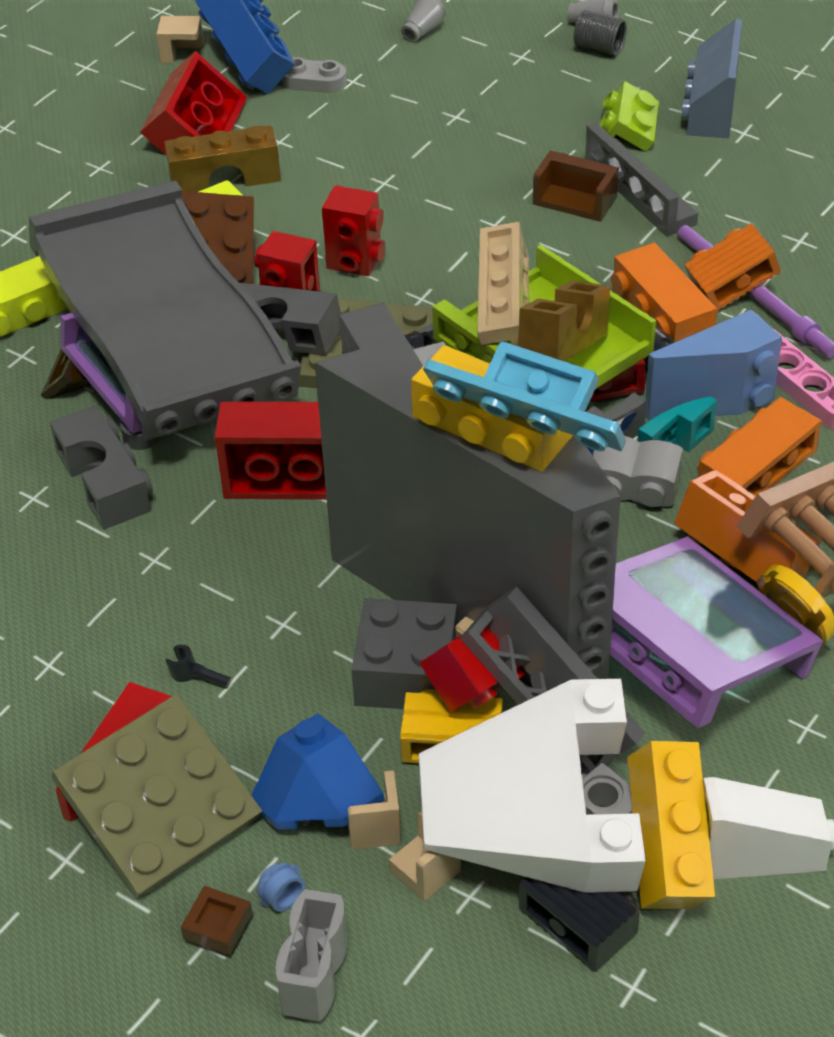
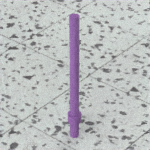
M683 225L677 232L678 238L696 252L713 247L711 243L688 225ZM761 283L759 287H754L752 292L747 291L751 297L792 329V335L803 344H811L827 358L834 356V342L821 332L820 325L810 317L799 315Z

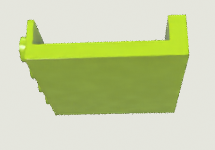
M539 245L536 247V267L529 270V303L536 299L555 301V289L571 280L600 284L544 246ZM610 290L607 335L564 362L595 371L599 379L597 388L649 356V353L654 352L656 320ZM445 299L432 306L433 338L439 343L445 342L448 347L491 363L500 342L481 345L477 333L478 300L462 310Z

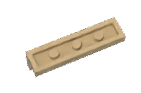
M520 222L480 228L477 333L481 345L510 340L512 345L518 346L520 308L529 303V256Z

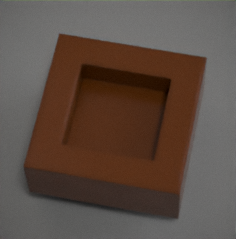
M204 886L181 925L183 939L230 955L252 915L251 902Z

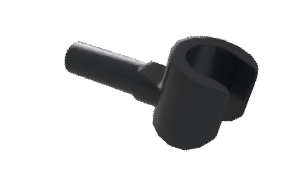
M179 644L174 646L173 650L179 661L165 660L171 676L177 682L189 681L196 677L228 688L231 683V677L196 663L193 653L187 645Z

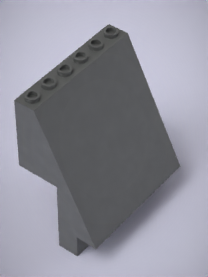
M384 302L340 314L342 355L315 362L332 561L393 600L457 604V624L465 616L475 621L489 604L517 586L598 679H608L620 495L588 448L580 444L573 435L544 471L541 472L412 417L411 379L423 367V364ZM525 670L526 674L519 678V680L532 688L531 676Z

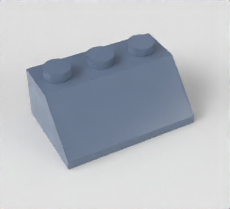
M743 19L733 20L699 45L696 60H689L681 120L688 121L687 135L730 138Z

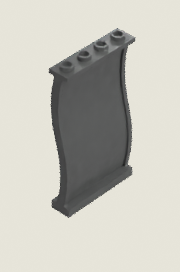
M176 180L29 216L30 248L35 256H40L48 275L66 306L112 367L142 424V435L146 441L218 419L220 402H275L298 395L301 364L298 360L292 361L282 340L256 301L220 263L209 248L182 200V189Z

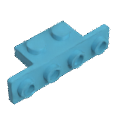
M500 341L484 377L427 359L423 368L433 385L434 392L450 401L461 402L462 398H466L480 403L479 406L483 410L494 416L508 418L509 414L522 417L527 419V423L543 433L554 435L557 430L574 435L580 444L596 451H604L606 447L622 451L625 445V437L617 422L585 412L599 381L595 371Z

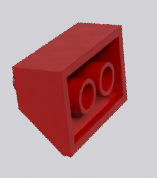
M195 51L170 74L140 133L166 155L165 141L174 140L181 136L208 135L216 131H231L247 96Z

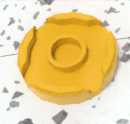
M772 565L757 580L759 592L765 596L768 594L776 605L823 640L821 646L834 636V614L820 593L807 580L782 565Z

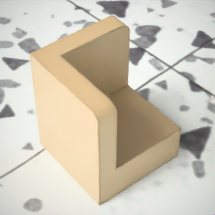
M161 16L156 33L160 63H174L177 48L203 47L204 39L200 16Z
M394 770L384 771L385 801L348 807L351 850L401 844L399 804Z
M422 811L417 814L418 836L389 859V871L425 902L461 872V859L424 850Z

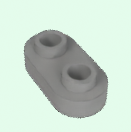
M293 57L295 65L280 81L282 86L287 89L331 93L340 91L347 85V74L345 66L335 60L316 61Z

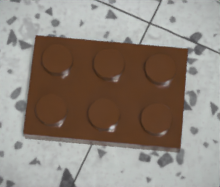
M182 191V200L190 216L220 263L239 283L253 284L254 197Z

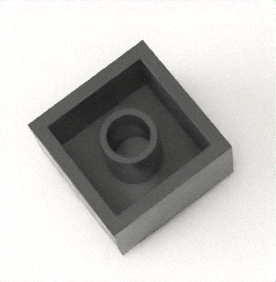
M364 598L351 669L354 706L404 709L406 692L420 693L428 689L436 690L419 663L456 639L457 604Z

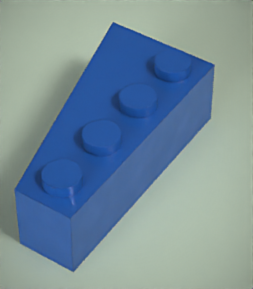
M195 0L200 8L198 14L212 27L213 31L211 34L214 39L226 49L225 57L238 68L240 72L238 77L241 82L252 90L256 87L269 94L293 68L295 63L285 42L277 36L280 32L277 25L268 19L272 14L267 6L261 5L263 0Z

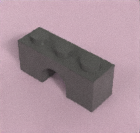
M240 283L256 301L274 329H284L289 351L326 355L340 332L339 315L341 310L336 293Z
M94 405L50 422L56 453L71 477L81 474L87 504L103 530L151 512L148 494L153 492L150 478L144 468L137 469L135 456L129 444H121L118 429L112 418L105 419L98 406Z

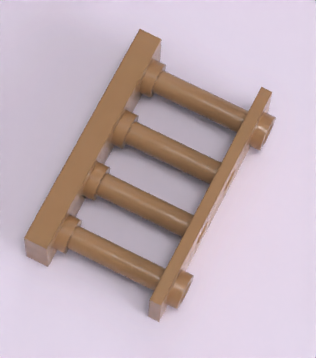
M834 462L758 493L736 526L749 539L766 531L769 533L776 532L822 576L814 588L823 598L832 593L834 594V561L791 520L794 519L796 522L802 520L834 551V525L817 510V508L820 510L827 509L834 516Z

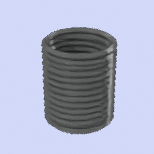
M584 10L579 15L573 33L574 44L580 48L615 56L623 47L627 25L624 19Z

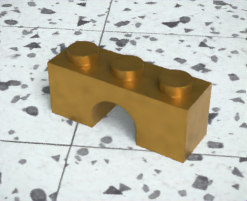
M256 125L247 129L228 132L216 131L212 134L194 137L181 136L174 140L165 141L170 180H176L182 191L199 192L209 188V177L212 172L219 167L227 165L235 166L242 171L246 187L281 181L278 145L272 125Z
M571 280L555 289V301L536 299L521 307L519 313L518 347L565 361L570 357H574L582 349L592 346V343L607 335L610 286Z

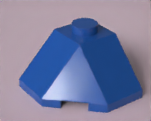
M318 713L309 719L301 721L296 727L277 738L251 795L262 809L261 816L277 830L297 829L298 821L323 820L325 827L346 826L349 824L348 807L385 801L383 791L345 733Z

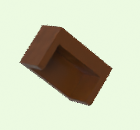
M550 150L533 175V205L602 222L617 198L619 167Z

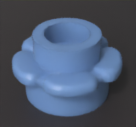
M286 862L273 864L261 874L257 894L262 905L266 907L271 906L274 910L282 912L292 908L296 898L306 888V883L300 876V869L297 865H289Z

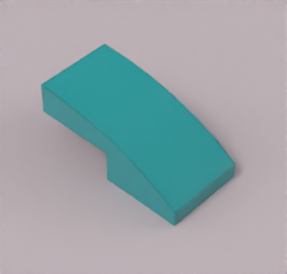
M711 396L683 403L659 414L638 429V441H666L690 452L714 431L717 400Z

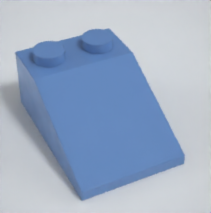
M749 310L649 353L645 417L651 420L673 407L709 396L717 400L715 416L738 415L765 405L774 399L782 336L753 310Z

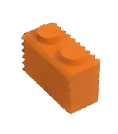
M753 223L742 229L732 230L723 241L708 250L698 251L690 261L684 264L690 280L714 304L717 312L720 308H725L727 304H732L733 300H738L740 295L745 296L747 291L752 292L754 287H759L760 283H765L767 279H772L774 275H779L781 272L773 248L770 247Z

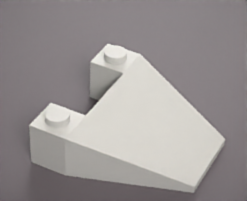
M621 679L569 680L419 753L424 850L585 893L637 891L645 865L639 813L586 815L579 755L620 753L627 724Z

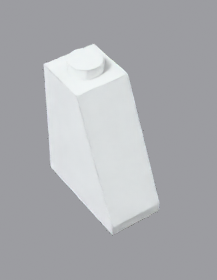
M716 777L704 778L703 786L713 880L826 871L830 851L834 850V820L826 819L821 799Z

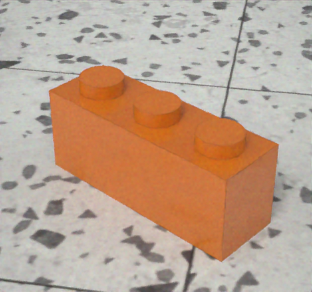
M655 242L614 256V272L611 275V284L615 293L654 318L656 325L673 338L675 342L716 324L717 308Z
M779 397L767 408H761L753 419L741 429L733 430L727 440L715 450L707 451L698 463V477L718 470L756 496L758 493L777 485L817 451L822 420L786 399Z
M718 470L711 471L690 481L674 524L688 533L693 541L705 545L722 557V560L727 565L739 569L757 583L759 577L772 565L787 567L805 579L810 564L776 532L769 533L766 531L749 539L736 527L756 496ZM794 523L819 547L821 540Z

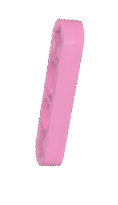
M782 336L779 363L793 364L796 368L784 369L778 367L776 385L809 413L822 420L821 423L826 427L834 430V377ZM804 386H819L823 389V391H809L806 390Z

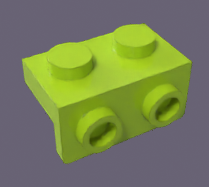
M624 81L616 92L611 90L605 97L601 107L604 110V115L599 125L613 138L617 134L640 149L647 151L654 143L659 101L648 91L639 90Z

